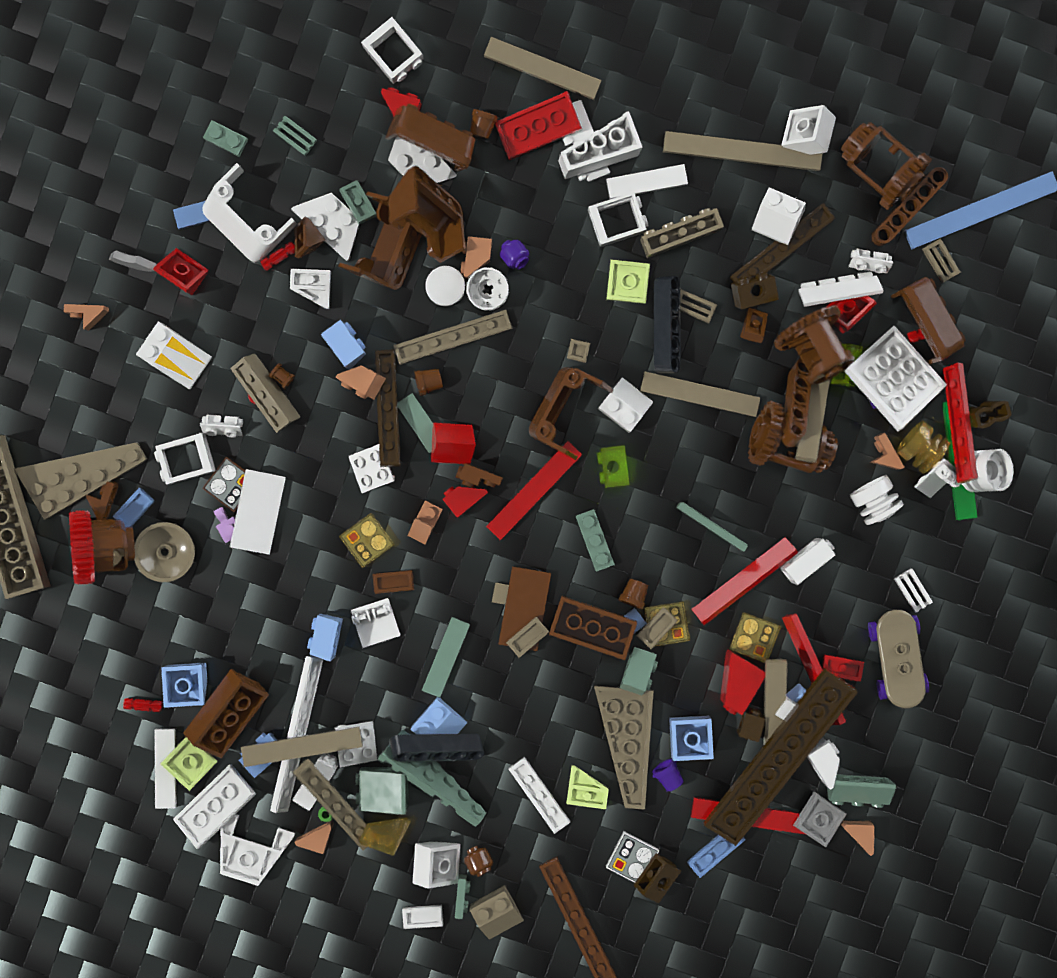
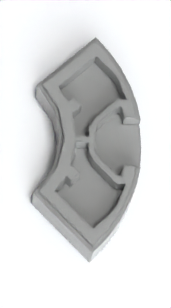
M119 251L111 253L109 260L142 271H154L153 269L157 265L143 257L132 256Z

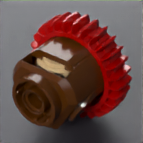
M82 510L69 513L72 567L75 584L93 583L95 581V573L124 571L128 567V561H134L135 547L132 527H125L121 520L91 521L90 512Z

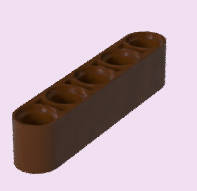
M937 167L929 172L917 187L877 227L872 234V241L875 245L884 246L890 242L944 185L948 179V173L944 168ZM933 174L940 176V182L934 181ZM920 188L927 191L926 197L920 195ZM907 202L913 205L912 212L906 209ZM893 217H897L900 220L899 226H895L892 223ZM879 231H883L886 234L887 238L885 241L879 238Z
M802 359L795 363L788 374L784 407L785 427L781 438L782 442L788 447H795L803 438L807 429L811 384L806 378L810 373Z

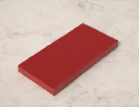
M568 91L495 123L509 160L582 130Z

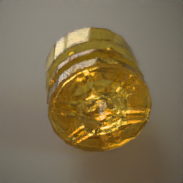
M924 420L919 422L906 435L896 450V453L906 461L915 456L912 466L914 468L920 466L919 472L922 474L928 472L943 458L950 445V441L947 439L941 441V434L930 438L934 428Z

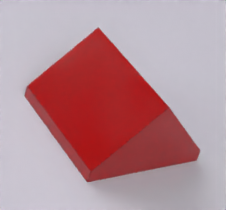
M177 248L153 269L190 295L194 294L209 271Z
M863 296L834 301L827 307L837 306L841 314L834 325L843 334L851 329L877 303L871 297Z
M433 423L431 462L471 464L476 445L473 426Z

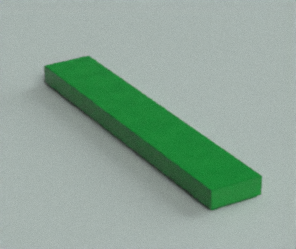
M942 402L949 463L955 466L947 402ZM962 483L958 487H952L956 520L977 518L975 493L966 490Z

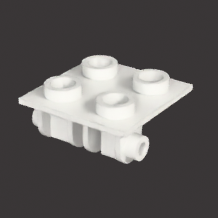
M379 444L348 456L361 493L394 482V475H392L390 467H380Z
M943 459L937 462L927 475L919 479L915 488L931 498L946 483L952 487H958L961 483H957L955 466Z
M389 598L351 610L352 621L356 625L363 648L400 636Z
M373 721L347 726L338 725V727H335V730L360 726L363 747L338 751L339 767L377 760Z

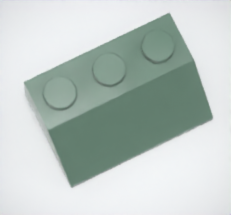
M836 774L834 788L830 790L827 787L826 797L832 801V804L836 805L852 802L854 806H864V803H868L873 807L882 808L884 805H890L896 785L886 777Z

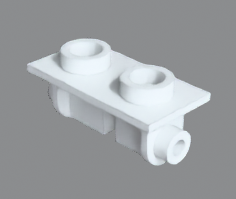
M857 248L851 252L852 260L849 267L856 268L857 270H869L888 274L893 261H891L892 256H888V253L874 252L872 258L870 257V251Z
M218 415L202 417L200 427L206 435L242 436L240 427L243 426V419H239V417L225 416L224 423L221 422L222 417Z

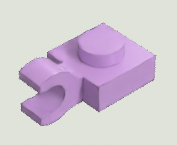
M221 507L214 511L215 516L221 523L216 528L224 542L227 543L231 541L236 518L234 516L229 519L224 508Z

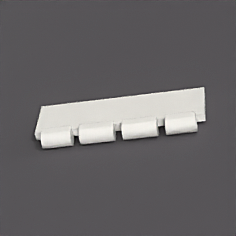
M581 100L572 104L582 130L563 137L565 146L574 145L594 133ZM608 166L577 176L579 181L587 179L589 182L610 174Z
M872 272L857 274V279H855L854 274L838 277V282H836L835 278L819 280V286H816L815 281L802 283L801 289H799L804 307L883 293V288L877 275L873 276Z

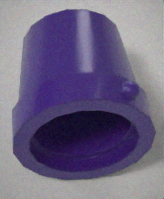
M672 758L658 764L652 771L653 778H657L667 791L677 789L684 782L678 770L677 761H673Z

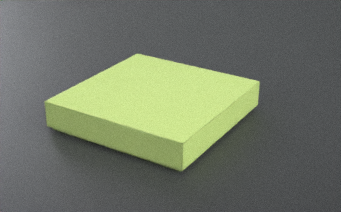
M611 260L606 300L646 304L650 264Z
M185 737L160 764L190 791L217 763V760L210 753L193 746Z

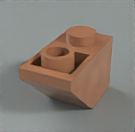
M468 237V241L465 242L466 249L463 250V254H466V260L461 263V273H464L465 279H469L476 270L482 269L490 262L492 239Z
M362 365L339 373L336 376L337 379L342 381L341 386L348 390L354 388L357 390L355 394L364 399L367 396L375 399L386 379Z

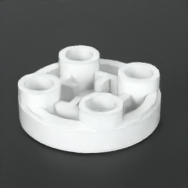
M441 266L434 269L428 275L426 292L435 304L451 306L462 299L465 292V281L457 269L450 266Z

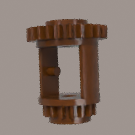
M862 123L849 136L841 148L844 152L842 157L848 161L847 166L883 196L879 204L886 210H889L898 200L903 201L917 187L925 176L923 172L932 160L925 153L920 154L919 157L915 156L883 127L879 126L877 128L872 123L868 125ZM882 135L893 143L888 151L895 155L900 149L910 158L896 172L884 189L856 167L873 149Z
M773 401L767 402V405H764L763 410L761 409V413L752 427L749 441L750 449L748 451L749 462L761 466L769 460L807 473L813 471L819 473L822 472V469L827 470L834 460L838 445L837 438L834 437L833 432L828 431L826 426L822 425L816 463L794 459L795 453L787 452L786 456L775 453L783 435L785 414L782 412V404Z

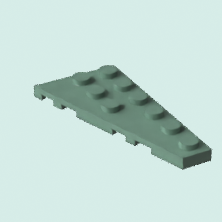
M403 729L398 735H406L409 733H407ZM390 744L377 758L381 762L385 760L393 765L391 769L397 773L402 771L410 782L430 796L436 795L441 798V803L446 807L448 805L454 807L459 816L475 827L486 815L482 806L476 803L469 796V793L462 789L455 779L442 769L438 762L394 761Z

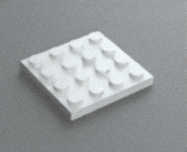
M895 326L890 328L844 370L897 431L902 429L947 385Z

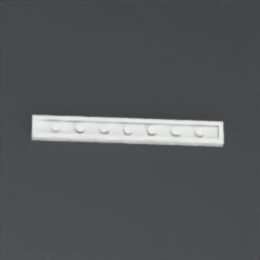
M306 656L287 739L306 736L323 659L316 656ZM300 758L283 760L281 762L270 811L274 813L288 812L296 779L293 771L298 768Z

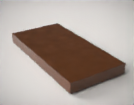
M512 566L498 645L508 646L506 642L535 617L543 623L551 573ZM539 641L529 650L538 651Z

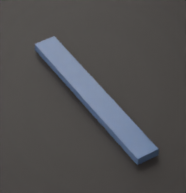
M1053 171L905 230L904 233L912 250L1057 191V181Z

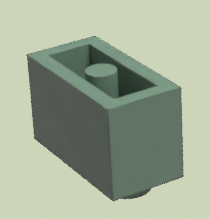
M634 647L630 652L619 688L641 696L645 691H649L652 680L649 678L651 672H655L658 664L655 661L657 654Z

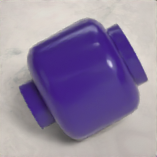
M507 240L502 244L500 257L509 268L521 269L528 263L529 251L519 240Z

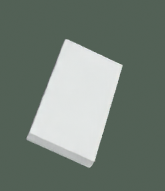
M245 470L230 543L231 548L270 555L286 477Z
M229 764L173 820L195 848L200 849L256 793L235 767Z

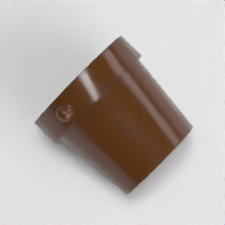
M473 109L470 132L474 136L489 139L498 117Z
M439 369L414 371L420 396L443 388Z
M629 579L623 593L620 595L619 601L632 607L643 609L648 585L634 579Z

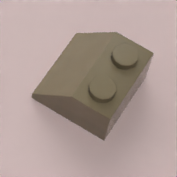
M505 885L470 904L472 916L488 939L524 921Z

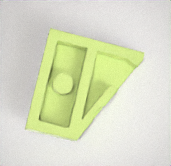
M571 765L566 803L606 809L609 789L575 765Z

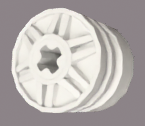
M482 268L476 270L470 276L467 282V295L476 307L482 310H494L505 303L509 295V286L506 278L500 271L493 268ZM485 285L493 286L491 295L483 293Z
M1002 449L974 451L978 479L962 483L964 488L970 492L1003 491L1008 488L1012 482L1014 472L1012 460L1007 452Z
M887 475L865 484L850 494L856 507L866 505V508L860 513L861 516L871 514L864 520L866 525L889 518L904 505L902 500L892 503L899 495L898 493L887 494L893 488Z

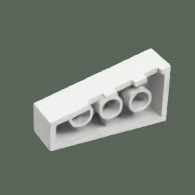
M629 111L617 120L608 123L604 128L595 131L586 139H582L561 152L558 162L565 179L639 156L643 147Z

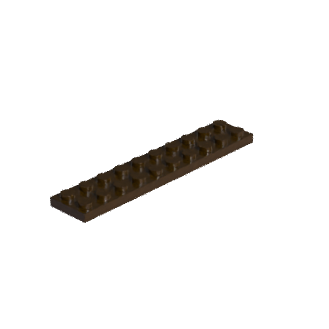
M824 668L703 822L704 826L737 846L858 693L856 688Z

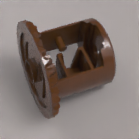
M837 306L826 307L805 316L784 330L774 342L775 347L781 351L792 348L796 349L810 373L806 378L813 385L823 383L837 376L854 362V356L851 351L844 350L831 328L841 314Z

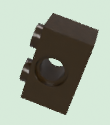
M767 272L757 273L756 277L750 279L749 277L738 278L737 282L731 283L735 307L740 309L779 300L775 276ZM757 285V292L752 294L753 286Z
M749 707L741 715L737 728L739 737L759 742L765 718L760 710Z
M655 853L633 886L643 896L659 904L681 873V870L670 860Z

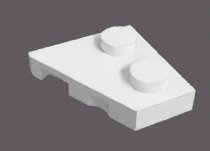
M291 269L290 289L318 305L330 309L331 271Z

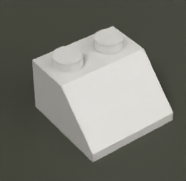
M824 105L790 110L782 146L810 155L828 152L836 117Z
M768 188L758 210L752 230L788 245L805 211L806 203Z
M621 378L614 387V391L607 396L598 409L630 433L653 401L624 378Z
M822 737L807 758L822 782L831 790L834 788L840 761L837 756L839 751L833 742L831 743L830 740L826 741Z
M445 842L416 843L413 884L428 889L458 884L461 844Z

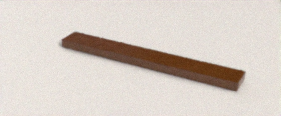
M557 856L540 864L539 867L594 978H617Z

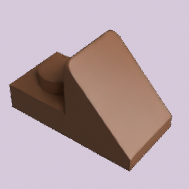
M64 304V312L70 314L71 318H82L83 315V329L90 330L109 312L108 307L101 305Z
M881 433L875 436V447L883 455L870 463L896 470L903 469L904 466L887 435Z
M425 500L411 526L408 536L426 544L443 509Z

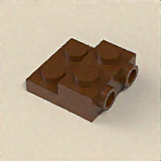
M464 464L463 467L459 466L456 474L457 478L463 480L462 484L474 488L475 485L479 486L481 479H484L483 484L495 488L496 484L501 485L503 479L468 464Z

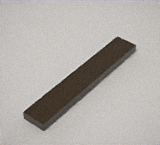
M822 203L798 223L788 245L774 241L730 276V278L735 283L738 278L749 277L750 279L756 277L757 273L769 272L832 222L835 216Z
M395 349L375 351L376 373L386 378L377 394L380 467L401 466Z

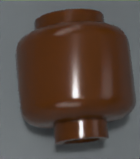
M475 846L467 851L468 855L464 858V862L471 875L480 877L492 870L493 860L486 848L478 849Z

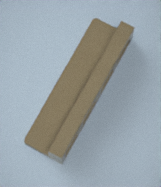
M256 354L243 357L230 368L276 433L300 418V415L275 380L269 378L270 373Z

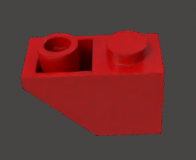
M390 87L387 90L382 88L381 94L393 117L398 108L403 105L407 106V104L418 107V111H420L422 104L418 96L411 93L403 95L397 89Z

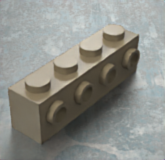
M710 208L704 209L699 212L700 215L694 217L689 215L680 219L681 222L673 224V222L663 225V229L657 231L652 229L643 233L644 236L641 237L640 241L646 257H653L721 231L724 226L717 208L713 210Z

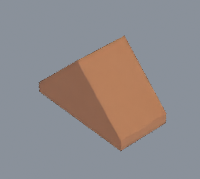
M333 820L298 837L295 840L296 846L323 854L334 825Z
M842 821V827L872 856L874 854V824L870 821Z

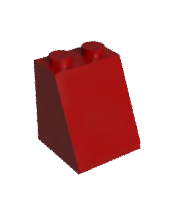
M729 649L725 655L720 700L724 703L723 707L730 713L736 715L738 712L743 715L763 682L765 672Z

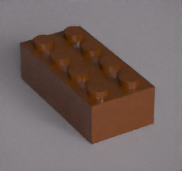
M561 596L549 635L625 660L637 620Z
M231 669L183 734L193 746L222 758L269 694L258 682Z

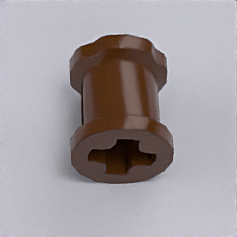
M278 363L269 374V378H274L286 389L295 378V375L287 372L282 368V364Z

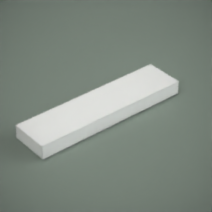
M684 164L606 179L610 199L634 192L636 195L688 184Z
M176 728L155 729V809L177 807L176 778L160 764L176 748Z
M525 757L509 768V771L554 834L570 823L569 818Z

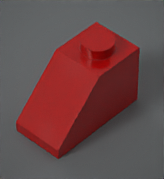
M452 486L443 493L445 497L442 500L458 518L489 492L486 489L454 488Z

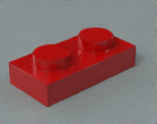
M824 654L822 670L826 668L839 678L861 682L864 667L863 661Z

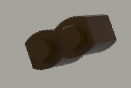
M986 401L980 404L979 407L969 408L971 428H986L994 422L1004 421L1012 415L1008 401Z

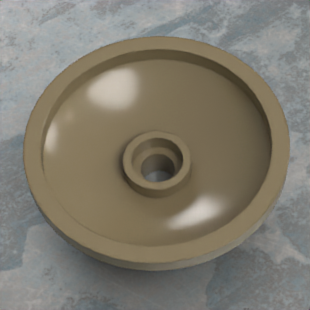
M162 522L147 527L140 533L134 545L136 566L143 575L157 582H170L182 577L190 569L194 560L195 549L190 535L183 528L172 523ZM167 548L169 551L168 555H162L161 550Z

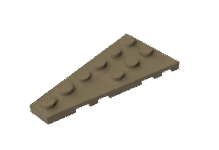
M132 443L20 467L14 470L43 519L47 520L86 497V495L98 490L107 481L115 480L148 459L140 445Z
M594 686L625 808L645 809L653 690L645 691L641 696L619 687Z

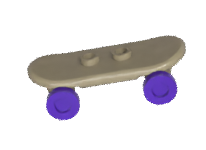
M903 610L888 611L882 615L878 624L875 621L868 622V632L871 641H878L883 679L877 680V691L880 700L889 698L898 707L912 708L922 701L925 693L929 692V683L926 674L923 673L918 641L920 624L917 615L911 616Z

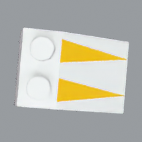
M157 322L136 353L137 356L188 389L192 388L212 356L160 322Z

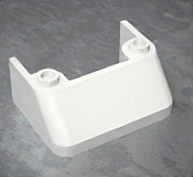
M236 164L213 187L203 204L202 211L250 261L260 262L296 227L297 223L291 218L278 232L270 225H262L254 232L226 204L233 197L231 184L244 172Z

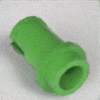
M322 807L318 812L320 820L323 822L331 821L333 817L330 814H326L325 811L327 810Z

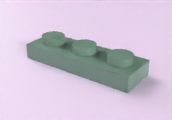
M595 510L576 515L595 571L613 566L614 562Z

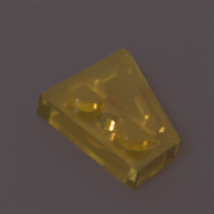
M399 818L368 823L359 843L394 856L410 820Z

